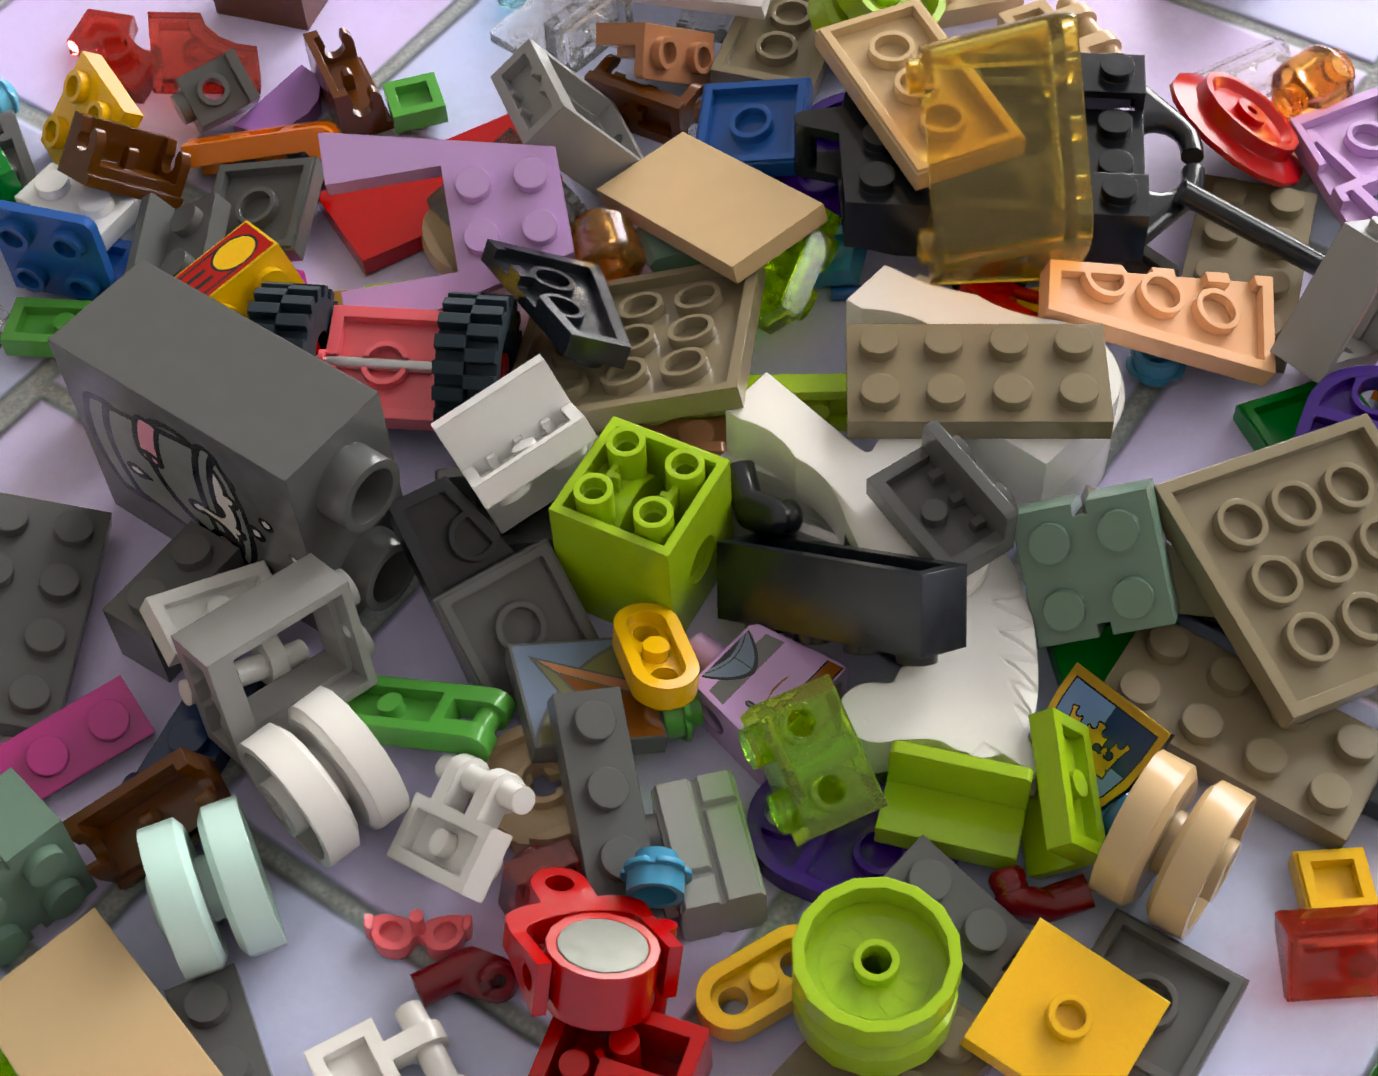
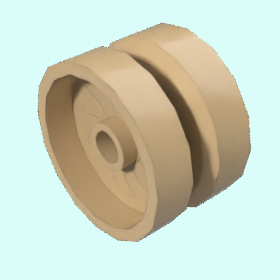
M1162 749L1146 765L1115 817L1095 861L1088 886L1091 891L1124 908L1141 897L1156 874L1157 877L1146 905L1149 923L1183 941L1193 929L1207 904L1214 900L1226 880L1240 851L1242 837L1256 805V797L1221 780L1205 790L1190 814H1188L1198 786L1196 766Z

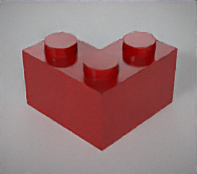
M652 1010L637 1025L618 1031H590L570 1026L552 1017L528 1076H709L713 1066L710 1028Z

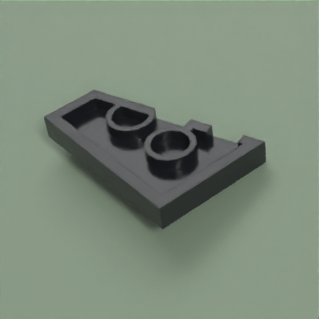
M487 239L481 261L507 291L514 296V299L564 356L588 368H600L602 365L624 369L631 345L600 265Z
M446 476L394 500L386 512V516L427 600L516 553L500 537L501 533ZM451 646V649H452V651H453V653H454V655H455V657H456V659H457V661H458V663H459V665H460V667H461V669H462V671H463V673H464V675H465V677H466L468 683H471L470 680H469V678H468V676H467V674L465 673V671H464V669H463V667H462V665H461V663H460L458 657L456 656V654H455V652H454V650H453V648H452V646Z

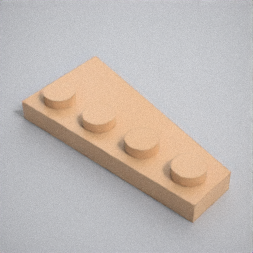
M1050 259L1040 273L1039 318L1054 319L1069 324H1103L1105 342L1262 387L1276 374L1275 354L1270 352L1275 343L1273 277L1254 275L1249 282L1230 281L1228 273L1206 271L1201 278L1177 277L1174 269L1152 267L1147 274L1127 273L1125 268L1118 264Z

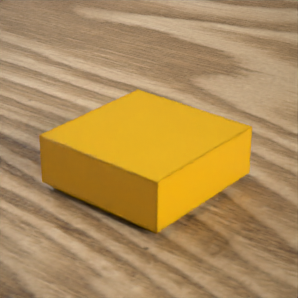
M1363 847L1292 851L1288 867L1303 927L1376 923L1378 918V899Z

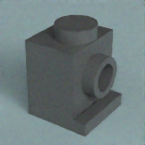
M234 48L224 52L222 56L175 78L173 87L177 93L170 96L183 123L188 125L193 122L200 134L252 109L258 104L260 99L257 89ZM209 82L217 83L223 90V96L217 100H211L204 95L202 87Z

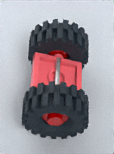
M263 282L261 287H257L253 293L255 301H250L247 308V314L251 321L376 390L379 393L386 427L390 429L434 431L430 425L431 423L512 372L523 338L522 330H519L521 315L520 311H517L518 302L514 299L513 295L449 292L448 297L444 298L442 303L443 311L338 305V301H334L335 294L333 290L328 289L327 285Z

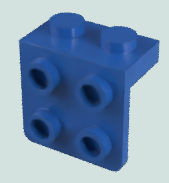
M0 200V249L16 287L35 293L44 292L77 300L93 301L125 274L132 241L118 239L106 251L97 224L85 215Z

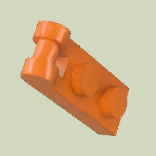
M323 119L191 138L180 149L191 154L190 168L201 167L203 175L217 174L219 165L234 164L236 161L255 159V162L288 159L287 154L306 152L309 157L318 156L321 160L318 133L342 132L335 122Z

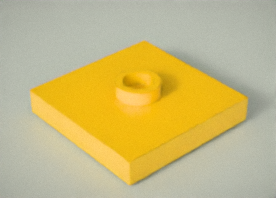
M1040 917L966 1032L960 1045L1005 1076H1127L1171 1002Z

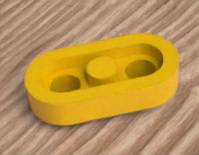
M635 603L619 610L613 620L612 647L633 697L641 704L658 711L678 709L692 702L698 692L700 666L678 616L669 608L655 603Z
M798 924L785 925L773 930L713 965L701 976L696 987L697 1015L701 1025L710 1028L712 1036L728 1042L743 1041L755 1036L793 1013L792 977L785 975L782 970L787 965L792 964V939ZM729 1000L741 1001L746 1006L744 1011L736 1015L727 1014L720 1007Z

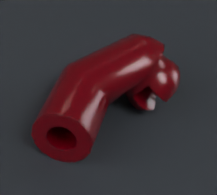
M1013 865L991 873L988 879V885L994 894V899L1017 920L1036 925L1040 917L1052 923L1096 908L1083 873L1039 888L1029 886L1024 870L1018 865Z

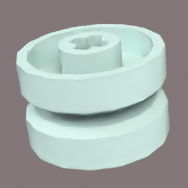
M236 795L200 807L197 827L205 854L197 856L186 828L173 817L137 830L136 838L146 874V888L154 914L163 936L170 944L180 970L188 981L225 968L228 950L220 921L228 919L239 948L252 958L288 945L265 869Z

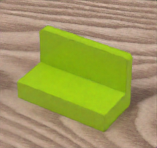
M1054 707L1028 715L1032 739L1030 743L1033 747L1037 776V789L1035 795L1029 796L1022 831V843L1026 873L1037 880L1095 864L1106 838L1089 727Z
M893 740L889 753L887 782L875 826L874 842L909 849L923 834L948 858L995 869L1016 865L1034 771L1024 766L902 740Z

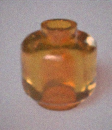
M1321 44L1307 46L1273 72L1271 101L1288 120L1315 109L1324 110L1353 96L1356 78L1353 64L1346 54L1336 48H1330Z
M594 208L579 215L570 226L576 260L600 265L606 281L636 276L643 272L646 263L644 248L633 222L623 212L614 209Z

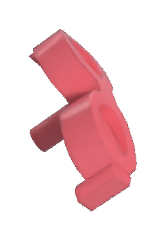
M419 909L412 910L409 914V919L389 914H379L374 917L372 914H365L363 925L366 937L373 941L374 947L380 955L392 960L403 959L409 956L413 949L419 945L425 947L427 954L431 958L441 960L463 949L465 943L470 941L473 936L471 915H465L464 917L461 915H446L430 919L427 922L424 921L423 912Z

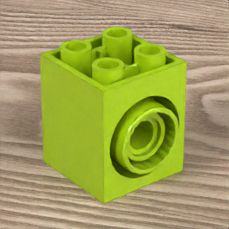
M616 416L611 418L548 509L555 554L586 613L613 623L617 612L628 605L655 603L672 610L678 616L684 631H687L717 582L716 541L733 538L731 468L729 459Z

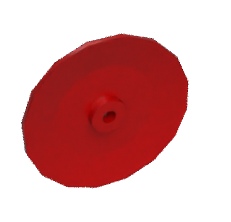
M1210 72L1206 77L1196 73H1179L1169 85L1172 101L1178 111L1190 121L1199 132L1201 139L1231 165L1259 181L1279 188L1292 187L1298 183L1303 170L1300 160L1294 152L1299 144L1296 131L1286 116L1269 99L1254 87L1224 72Z

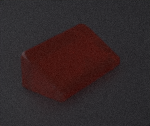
M1378 904L1280 910L1275 912V935L1283 994L1287 1002L1378 996Z

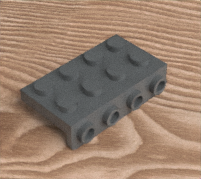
M0 492V735L14 737L66 707L112 527L111 512Z

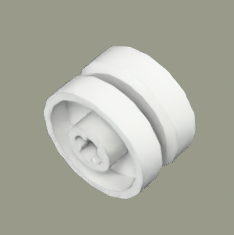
M320 685L288 709L290 732L280 726L268 723L241 742L236 748L248 777L281 825L312 859L327 869L360 845L357 821L369 828L381 829L410 807V800L399 772L370 729L348 704L333 691Z

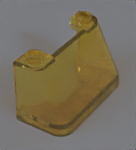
M1046 13L919 45L916 58H907L906 86L908 95L918 94L920 107L924 106L931 212L928 228H918L917 258L919 265H929L930 285L1040 281V273L1050 259L1083 262L1092 243L1094 218L1079 31L1075 13Z

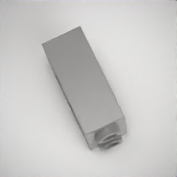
M530 38L490 77L522 143L525 145L555 146L560 171L597 197H599L596 191L597 188L644 158L615 103Z
M1373 216L1367 220L1343 223L1270 352L1316 383H1319L1323 378L1340 369L1358 365L1375 366L1378 361V216Z
M312 553L307 554L171 635L208 737L243 769L244 767L239 759L236 746L268 723L280 726L290 732L288 709L320 685L333 691L345 703H348L378 683L371 655L375 653V645L358 616L356 605L360 603L361 599L355 583L344 570L340 568L333 570ZM313 612L324 650L254 694L246 697L234 660Z

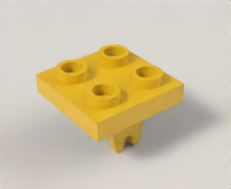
M82 51L74 69L65 78L63 93L53 114L44 123L40 141L54 163L59 165L75 111L137 128L144 116L102 55Z

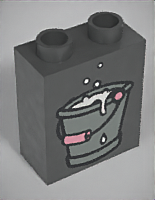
M143 259L47 339L116 505L171 539L190 521H193L239 547L245 565L264 560L272 575L307 554L312 553L333 570L338 568L344 570L353 580L361 599L360 603L356 605L358 616L367 607L373 611H383L397 602L405 593L415 573L386 516V512L392 502L402 497L403 494L399 482V467L394 461L379 393L376 390ZM313 612L301 619L302 622L318 631Z

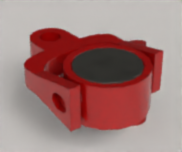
M549 867L533 874L530 880L528 905L514 909L505 916L502 946L510 960L531 1017L546 1015L548 1010L553 1017L573 1027L590 1031H618L637 1025L649 1015L651 1010L665 1014L667 999L677 995L683 945L676 939L678 924L670 919H657L648 905L641 899L620 895L597 896L588 880L582 874L563 867Z

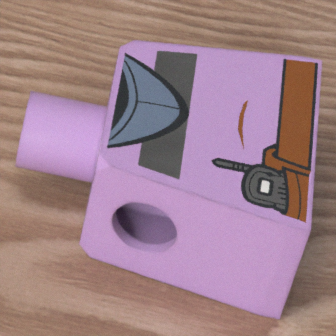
M760 624L749 625L727 647L705 632L697 633L689 641L700 666L697 696L700 698L703 710L704 724L702 727L760 785L769 777L784 769L839 712V703L847 693V667Z

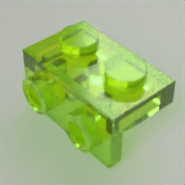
M825 208L827 222L764 265L766 280L758 328L770 335L795 320L802 321L809 314L817 300L818 291L813 287L819 273L830 265L837 253L839 242L834 238L843 219Z

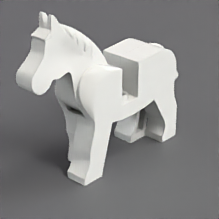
M886 265L846 300V324H1069L1059 320L1039 318L997 306L978 295L944 288L920 273L913 278ZM1105 342L1114 416V431L1124 409L1125 389L1117 360ZM767 372L746 390L744 408L725 411L727 451L721 457L729 459L730 464L742 460L753 461L762 492L780 498L781 501L786 499L794 500L802 509L803 524L796 534H784V536L919 557L866 494V479L922 447V439H879L871 451L864 452ZM963 439L972 450L976 465L992 483L998 481L1010 491L1017 507L1024 503L1080 493L1081 497L1086 485L1096 488L1105 472L1111 439ZM732 508L733 538L754 534V532L743 528L737 522ZM1006 553L967 576L966 647L939 654L938 663L934 665L904 666L899 670L892 683L872 682L860 684L850 689L842 697L839 703L838 745L845 762L857 770L866 773L888 771L892 741L902 740L1031 768L1034 771L1030 795H1035L1037 776L1033 747L1030 743L1031 732L1028 715L1036 712L1039 689L1035 629L1026 593L1014 565Z

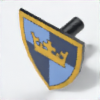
M1078 662L1057 689L1047 709L1054 707L1089 727L1102 811L1111 803L1116 802L1130 792L1153 756L1160 750H1165L1175 736Z

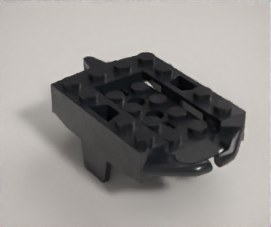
M955 47L1025 139L1024 156L915 191L847 91L840 107L803 110L795 114L794 172L800 177L838 185L844 247L862 248L895 256L943 258L948 263L953 290H958L967 276L979 271L996 281L1007 278L1019 286L1026 287L1034 266L1038 263H1048L1050 259L1092 263L1142 262L1144 247L1189 211L1188 208L1174 201L1177 188L1168 192H1155L1149 189V174H1145L1144 135L1157 133L1166 135L1177 143L1181 160L1187 164L1181 170L1180 184L1188 180L1203 189L1205 182V168L1199 164L1204 158V148L1200 134L1186 117L1146 85L1145 55L1119 52L1085 53L1067 52L1064 50L1036 51ZM1117 108H1129V110H1120ZM817 137L839 142L840 150L817 152ZM1070 150H1082L1083 152H1072Z

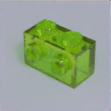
M829 674L755 704L740 717L744 726L743 729L738 730L742 750L753 769L756 770L762 767L773 791V794L767 796V803L772 818L783 835L792 834L797 846L888 806Z

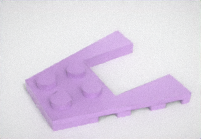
M1378 87L1291 118L1289 122L1295 129L1299 141L1294 152L1340 225L1342 226L1344 222L1367 220L1373 216H1378V201L1373 197L1378 195Z
M318 133L324 181L329 195L442 176L458 272L343 291L341 292L343 305L443 311L442 303L444 298L448 297L449 292L489 294L503 288L504 286L481 261L487 239L576 259L555 146Z

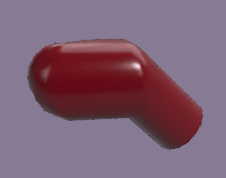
M474 946L465 947L410 974L416 992L425 1008L456 992L487 1003L500 1004L511 999L519 988V983L510 960Z

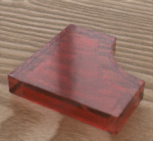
M147 12L153 93H177L173 87L175 78L222 56L224 52L234 48L255 88L261 94V74L257 46L237 44L218 36L205 25L201 13ZM209 82L202 87L204 94H223L221 86L217 83Z

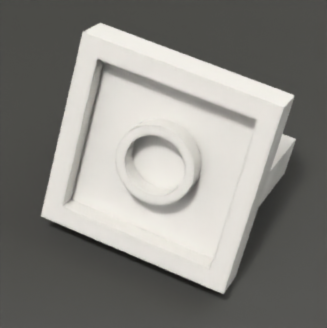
M540 354L430 424L502 534L554 501L595 443V439L598 438L586 417L571 403Z

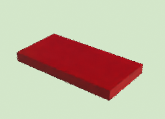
M509 114L446 139L523 144ZM441 176L329 195L328 191L325 190L320 192L318 206L364 274L368 275L424 250L422 245L423 218L429 210V202L435 193L444 187L443 178Z

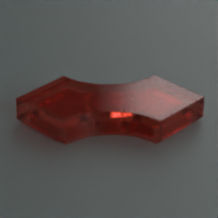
M87 9L66 41L70 54L79 57L82 51L102 55L134 103L144 104L164 72L161 57L158 56V53L143 49L134 42L138 26L133 15Z

